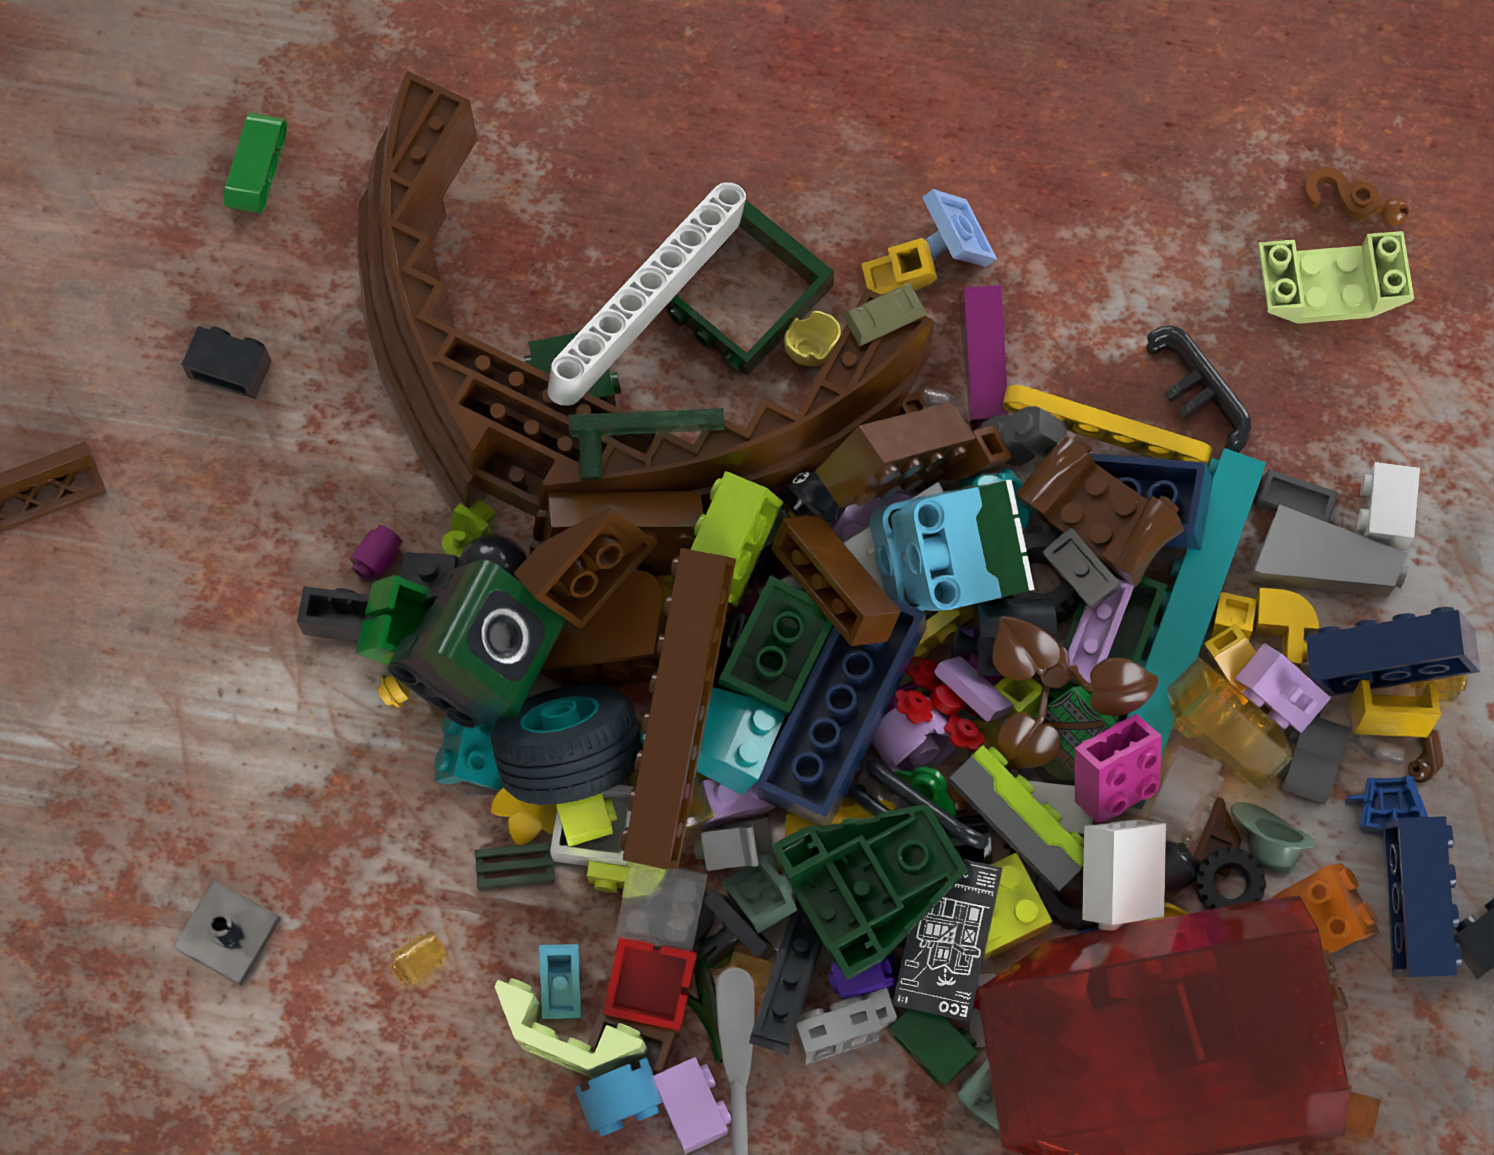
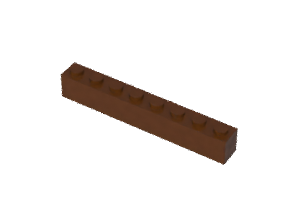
M681 548L680 555L676 556L673 561L671 576L672 579H675L672 595H668L664 606V616L668 619L665 633L660 635L657 644V655L660 657L658 672H654L650 681L649 691L650 695H653L651 709L646 712L642 724V732L646 734L643 750L638 752L635 761V771L638 773L636 789L633 788L628 798V811L631 812L629 827L624 829L620 841V848L624 851L622 859L624 861L666 870L679 868L736 564L735 558Z

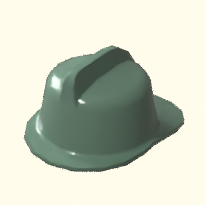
M1245 802L1235 803L1231 806V813L1235 819L1249 829L1248 845L1251 855L1256 857L1260 864L1283 875L1290 874L1303 850L1316 846L1315 839L1309 834L1294 828L1265 808Z

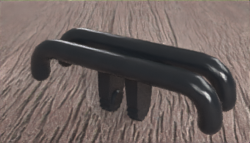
M1172 325L1161 326L1152 330L1147 335V352L1154 355L1162 350L1169 349L1177 354L1191 372L1165 392L1166 398L1169 402H1172L1186 392L1201 385L1204 390L1194 399L1185 403L1178 413L1183 419H1186L1213 401L1234 428V431L1226 438L1227 444L1225 448L1239 453L1246 446L1252 428L1251 417L1246 407L1184 330Z
M869 758L865 761V771L901 798L895 810L929 804L942 828L951 835L977 849H983L988 845L989 841L986 835L969 828L884 768L879 759ZM853 784L849 787L848 795L852 801L872 816H879L881 812L891 811L869 795L863 785ZM962 859L967 868V872L964 875H968L972 870V865L969 861Z

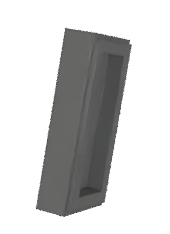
M1268 469L1255 506L1276 512L1280 504L1329 523L1339 492Z

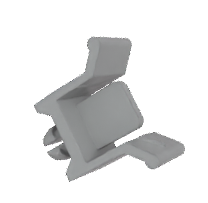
M768 817L711 827L709 831L701 832V840L694 842L696 858L705 859L707 871L740 866H758L756 847L762 855L766 853L774 855L771 848L772 842Z

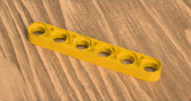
M1010 385L1006 389L1002 407L1010 413L1014 414L1022 408L1036 406L1066 423L1067 431L1153 458L1203 462L1209 467L1213 449L1204 442L1026 386Z

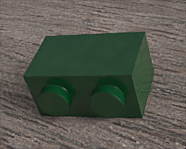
M908 1009L889 1027L888 1034L941 1090L970 1065L978 1054L974 1049L977 1045L974 1038L962 1027L956 1030L945 1017Z

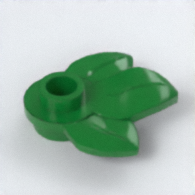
M919 767L913 772L901 770L893 772L894 775L953 817L955 816V805L946 793L948 789L947 782L939 771L929 767ZM884 786L885 791L894 794L892 791H890Z

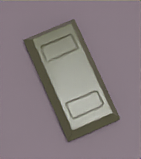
M909 282L843 313L842 316L860 347L926 316L927 312Z

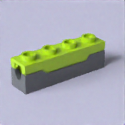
M983 745L978 747L946 780L1053 891H1060L1081 870V867H1084V839L1074 830L1069 834L1059 824L1062 820L1060 814L1047 802L1042 806L1032 796L1035 789L1020 774L1016 778L1013 777L1005 768L1008 764L1007 760L994 747H990L987 750Z

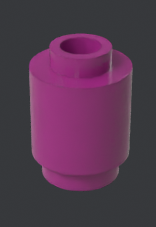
M378 525L375 530L369 531L351 555L350 561L354 564L351 568L352 571L368 582L372 578L380 580L401 552L399 547L402 545L403 540L391 529Z

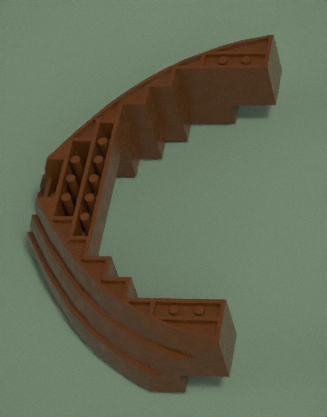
M409 71L405 73L392 107L389 125L379 140L369 171L368 188L359 201L357 260L363 315L381 381L417 456L452 512L460 503L469 509L478 499L484 502L489 494L534 516V540L530 545L531 554L542 543L548 492L700 491L703 514L706 515L712 502L710 500L712 487L716 480L722 479L725 471L768 488L781 499L779 491L783 485L789 484L799 473L815 472L858 426L897 416L930 355L934 322L927 316L919 318L860 347L846 324L798 414L763 397L746 429L711 413L694 445L588 393H585L575 404L568 406L552 401L548 395L549 374L457 330L455 327L445 285L441 282L431 242L447 217L443 197L478 138L470 100ZM866 288L856 307L881 295ZM784 503L782 504L787 512L793 511L795 515L800 513L794 509L789 508Z

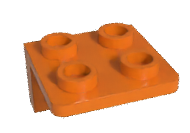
M1343 863L1327 865L1266 901L1268 911L1284 913L1307 926L1316 935L1324 950L1328 949L1330 954L1355 941L1367 939L1380 932L1375 924L1378 921L1375 911L1368 902H1363L1357 891L1359 884L1356 876L1348 867L1345 868Z

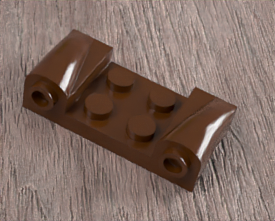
M1064 436L1033 471L1016 495L1024 508L1059 533L1064 534L1072 528L1104 565L1136 587L1157 552L1166 543L1184 531L1181 520L1177 515L1179 508L1165 496H1161L1159 499L1150 496L1147 500L1095 464L1090 455L1092 448L1078 436H1075L1073 439Z

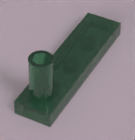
M724 408L569 415L571 437H578L580 480L603 479L601 436L725 430Z

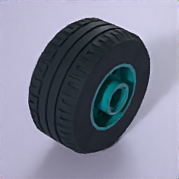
M599 684L560 687L525 699L517 716L496 721L490 735L494 758L504 789L520 801L539 805L574 802L595 796L617 786L634 773L637 754L640 750H643V743L640 742L641 734L632 701L617 688Z

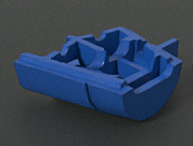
M1413 776L1367 778L1365 795H1349L1345 800V805L1363 804L1360 829L1366 833L1383 836L1382 822L1397 818L1428 817Z

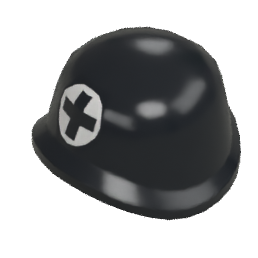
M799 473L789 484L781 487L779 491L780 498L789 508L808 516L820 515L824 520L835 525L838 523L840 507L817 473Z

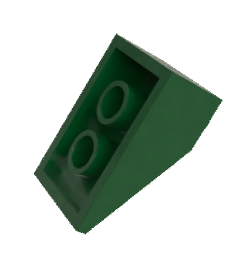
M770 575L716 686L729 692L751 697L785 715V720L833 624L807 593Z

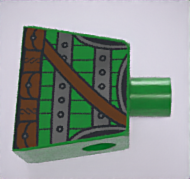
M1081 686L1073 687L1047 705L1046 716L1043 723L1055 726L1058 730L1061 746L1055 758L1073 777H1075V747L1079 746L1083 741L1092 739L1110 729L1117 723L1111 716L1101 714L1091 707V695ZM1039 712L1032 716L1035 720Z

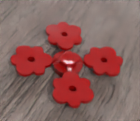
M913 656L905 672L912 677V682L915 685L924 686L927 690L931 691V702L915 690H909L908 692L897 690L894 694V699L897 702V711L905 714L911 723L917 725L921 724L922 721L930 722L933 719L931 713L933 706L944 714L952 715L948 719V723L943 727L945 733L950 735L949 740L951 744L957 748H966L971 752H975L978 747L984 744L985 738L972 721L962 719L956 716V714L962 708L968 710V713L973 717H979L980 715L951 688L942 684L943 681L934 673L938 666L935 662Z

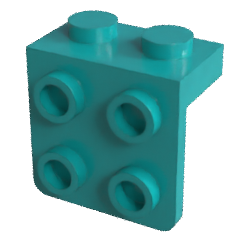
M445 716L442 724V732L444 733L443 743L434 760V768L436 769L434 781L445 785L466 781L495 791L502 789L503 785L490 740L495 722L479 725L475 728H467Z

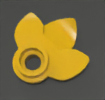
M504 787L498 791L492 801L490 810L496 816L509 817L507 822L508 830L516 845H523L532 841L541 829L553 835L557 813L556 804L539 805L526 803L516 799Z

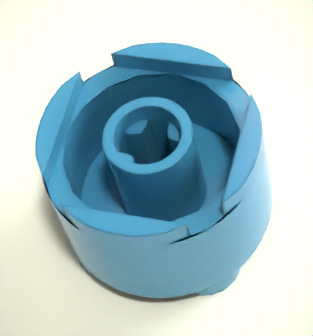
M647 1057L639 1060L641 1068L634 1070L632 1064H627L589 1080L590 1089L584 1091L582 1085L573 1087L591 1132L598 1130L600 1137L624 1128L622 1120L635 1115L638 1122L660 1113L658 1105L663 1103L656 1087L653 1078L654 1074Z

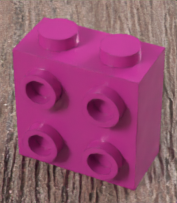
M1135 714L1122 722H1117L1110 729L1092 739L1083 741L1079 746L1075 747V803L1098 824H1101L1111 817L1122 814L1127 808L1139 801L1152 797L1160 790L1161 735L1138 714Z

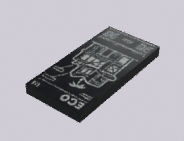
M967 860L972 865L971 872L968 875H964L907 935L893 1006L967 1023L971 1022L1003 872L1002 867Z

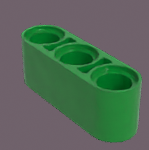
M253 112L247 115L224 190L225 207L262 214L286 138L287 121L285 119Z

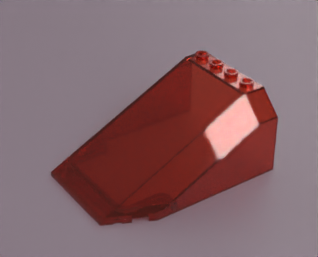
M1300 895L1260 900L1125 925L1115 930H1098L1050 939L977 989L1002 1148L1025 1155H1249L1314 1146L1345 1136L1350 1091L1319 928Z

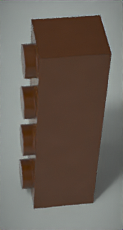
M820 515L784 518L771 550L850 646L888 642L901 613L895 603Z

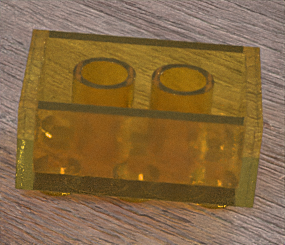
M1199 657L1167 688L1171 703L1169 707L1175 719L1173 723L1178 731L1189 739L1194 736L1199 740L1204 751L1215 761L1222 759L1230 765L1231 772L1242 783L1247 784L1251 782L1261 790L1293 759L1284 730L1269 718L1264 710L1249 701L1242 692Z

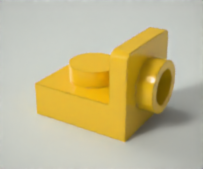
M1220 592L1210 639L1237 624L1248 640H1250L1257 599Z

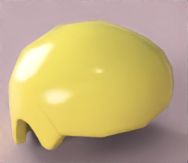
M812 311L810 316L804 320L795 318L784 335L786 353L796 364L801 366L818 367L824 365L841 335L840 324L832 315L821 311Z

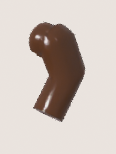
M1432 730L1428 737H1420L1423 752L1415 761H1411L1408 765L1409 775L1413 776L1414 780L1418 783L1431 780L1444 765L1439 730Z

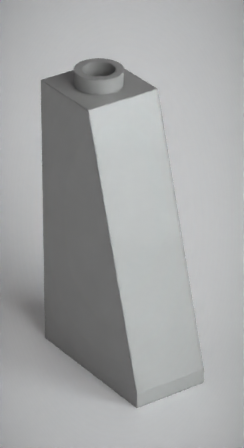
M1279 504L1249 582L1257 585L1388 597L1394 587L1401 589L1409 570L1408 567L1403 566L1407 553Z

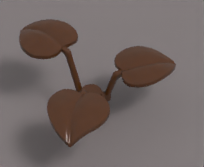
M1001 616L993 645L992 658L994 666L1003 676L1019 681L1027 680L1037 672L1042 680V692L1036 720L1029 714L1022 712L1008 717L998 731L996 749L1007 760L1008 764L1005 767L1010 769L1039 767L1053 760L1060 750L1061 741L1056 727L1043 723L1046 716L1049 689L1051 687L1060 688L1064 686L1071 677H1074L1085 691H1092L1090 705L1095 711L1108 716H1120L1135 711L1149 700L1157 688L1158 676L1148 672L1134 661L1116 657L1108 658L1098 663L1090 673L1091 683H1088L1079 673L1078 667L1070 665L1068 651L1058 645L1051 634L1027 621Z

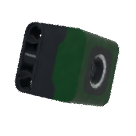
M478 560L440 572L423 601L424 606L428 610L415 633L402 639L387 666V670L393 677L449 719L463 727L475 728L479 725L517 716L565 625V618L534 598L520 581L491 561Z

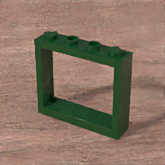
M745 199L739 227L811 284V286L747 353L679 296L675 295L665 308L667 309V314L675 323L680 326L685 324L693 330L695 338L704 347L710 348L712 346L722 354L721 359L728 367L734 371L740 369L748 376L780 343L795 318L801 320L834 286V271Z

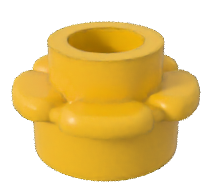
M382 675L380 677L382 684L377 687V690L383 702L387 706L392 704L397 708L403 706V702L411 697L408 687L392 675L387 677Z

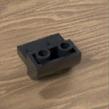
M1051 598L993 599L973 604L974 638H976L977 676L1002 675L994 666L992 658L993 645L1001 616L1013 617L1032 623L1055 638V635H1057V621Z

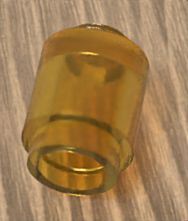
M430 931L425 935L420 933L392 953L390 956L393 963L388 967L401 985L407 981L413 987L443 965L442 960L449 955L437 936Z

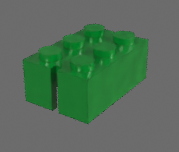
M396 575L373 582L365 615L371 616V619L363 621L355 654L388 666L402 639L405 636L414 634L428 610L424 606L423 601L430 589Z

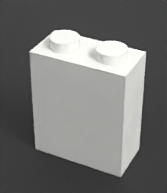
M1133 819L1084 826L1082 920L1097 922L1098 928L1102 930H1121L1124 923L1133 926H1143L1148 924V919L1164 917L1165 823Z

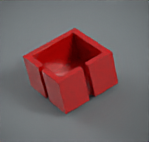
M622 933L617 943L603 1015L680 1031L689 997V992L682 990V987L689 988L691 985L698 950L665 942L662 944L661 950L655 949V940Z

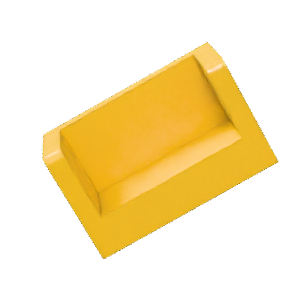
M1360 680L1349 700L1353 734L1428 737L1441 716L1436 683H1427L1420 696L1371 694L1369 680Z

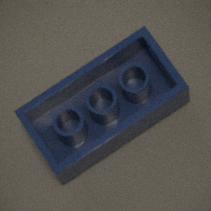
M1090 453L1095 464L1147 500L1150 496L1157 499L1165 496L1179 508L1177 515L1181 520L1184 531L1163 547L1201 550L1213 484L1206 463ZM1057 531L1056 536L1060 537L1062 534Z
M1453 607L1434 608L1431 610V614L1417 617L1413 613L1398 614L1392 617L1393 621L1378 623L1376 620H1362L1354 624L1355 627L1341 630L1337 626L1322 627L1317 630V634L1306 635L1311 680L1330 697L1354 693L1360 680H1369L1370 690L1481 672L1475 628L1459 609L1454 610Z
M1446 816L1397 818L1382 822L1392 976L1428 977L1457 975L1456 967H1461L1462 953L1459 943H1455L1454 928L1459 925V911L1457 904H1452L1451 888L1456 886V870L1453 864H1449L1448 849L1453 848L1454 843L1452 826L1447 825Z

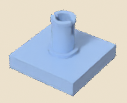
M935 189L922 197L938 228V231L925 239L929 242L933 261L948 249L954 259L984 267L997 260L967 199Z

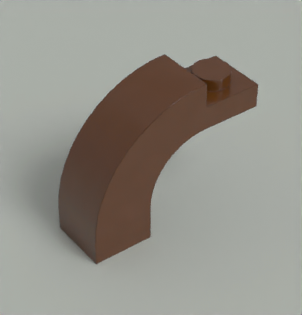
M920 392L908 394L897 416L928 408ZM994 425L972 431L976 439L966 448L968 453L960 461L949 465L944 470L945 476L943 479L958 480L996 469L1012 458Z

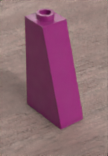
M1001 285L964 287L959 294L969 422H978V428H981L985 421L994 416H1009V412L1002 407L1007 389Z

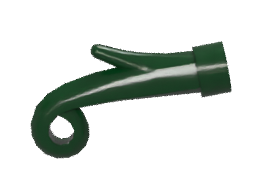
M714 935L705 938L697 950L703 947ZM735 948L718 963L716 968L698 950L694 975L699 1000L689 993L687 1004L698 1016L711 1041L710 1048L714 1061L717 1064L723 1063L718 1032L716 984L711 969L723 968L729 965L734 958Z

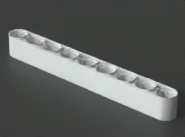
M728 182L716 186L552 362L548 383V395L552 401L567 406L578 402L738 228L746 199V193L743 188Z

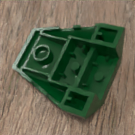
M929 804L881 812L879 816L855 820V817L843 819L842 823L818 827V824L806 826L771 845L796 899L830 959L846 980L882 962L967 872L966 866Z

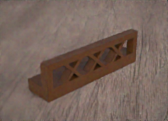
M86 442L0 473V512L8 500L16 498L25 502L20 513L9 517L0 513V533L107 493L94 455ZM90 470L95 483L94 486L81 491L70 487L77 474ZM51 485L60 489L54 501L45 504L35 500L40 489L45 486Z

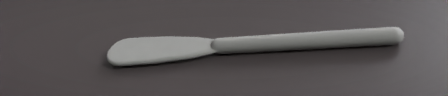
M732 967L723 971L716 980L718 1032L723 1065L730 1085L732 1155H748L746 1085L752 1063L753 1044H750L749 1040L755 1022V986L753 978L747 971L742 968Z

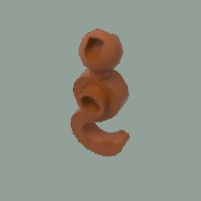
M1321 167L1315 169L1309 174L1304 184L1303 194L1306 202L1312 208H1317L1321 201V195L1316 186L1320 183H1328L1333 186L1343 211L1353 219L1363 220L1377 213L1381 215L1385 223L1397 226L1404 223L1409 216V207L1406 201L1395 197L1386 201L1379 199L1380 196L1377 189L1368 182L1358 181L1348 185L1346 177L1335 168Z

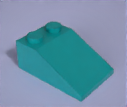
M712 687L697 772L743 795L758 781L785 715L751 697ZM643 734L640 742L644 743L646 734Z

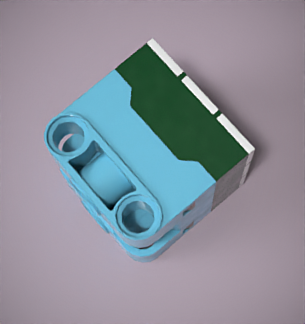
M1012 480L967 486L877 507L871 514L870 528L876 551L877 565L884 592L889 598L908 605L904 599V591L906 589L907 598L911 602L908 606L920 611H941L1035 590ZM891 512L894 513L891 517L892 528L888 524V517Z

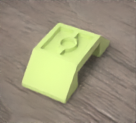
M1403 231L1367 234L1362 246L1297 251L1295 240L1258 243L1267 312L1297 324L1370 318L1409 303L1414 299Z
M510 978L508 983L497 980L495 984L497 995L514 1039L527 1052L592 1079L627 1064L638 1062L640 1059L646 1058L649 1052L643 1037L639 1036L640 1032L621 1023H618L616 1029L606 1025L595 1053L590 1051V1045L570 1037L568 1042L565 1043L559 1040L554 1030L536 1023L542 1005L535 997L536 993L531 991V986L513 978Z

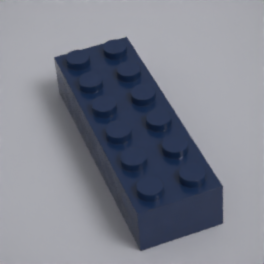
M890 598L900 609L901 613L888 642L850 646L836 627H833L755 785L759 799L819 826L832 824L874 738L881 719L884 717L926 630L925 612Z

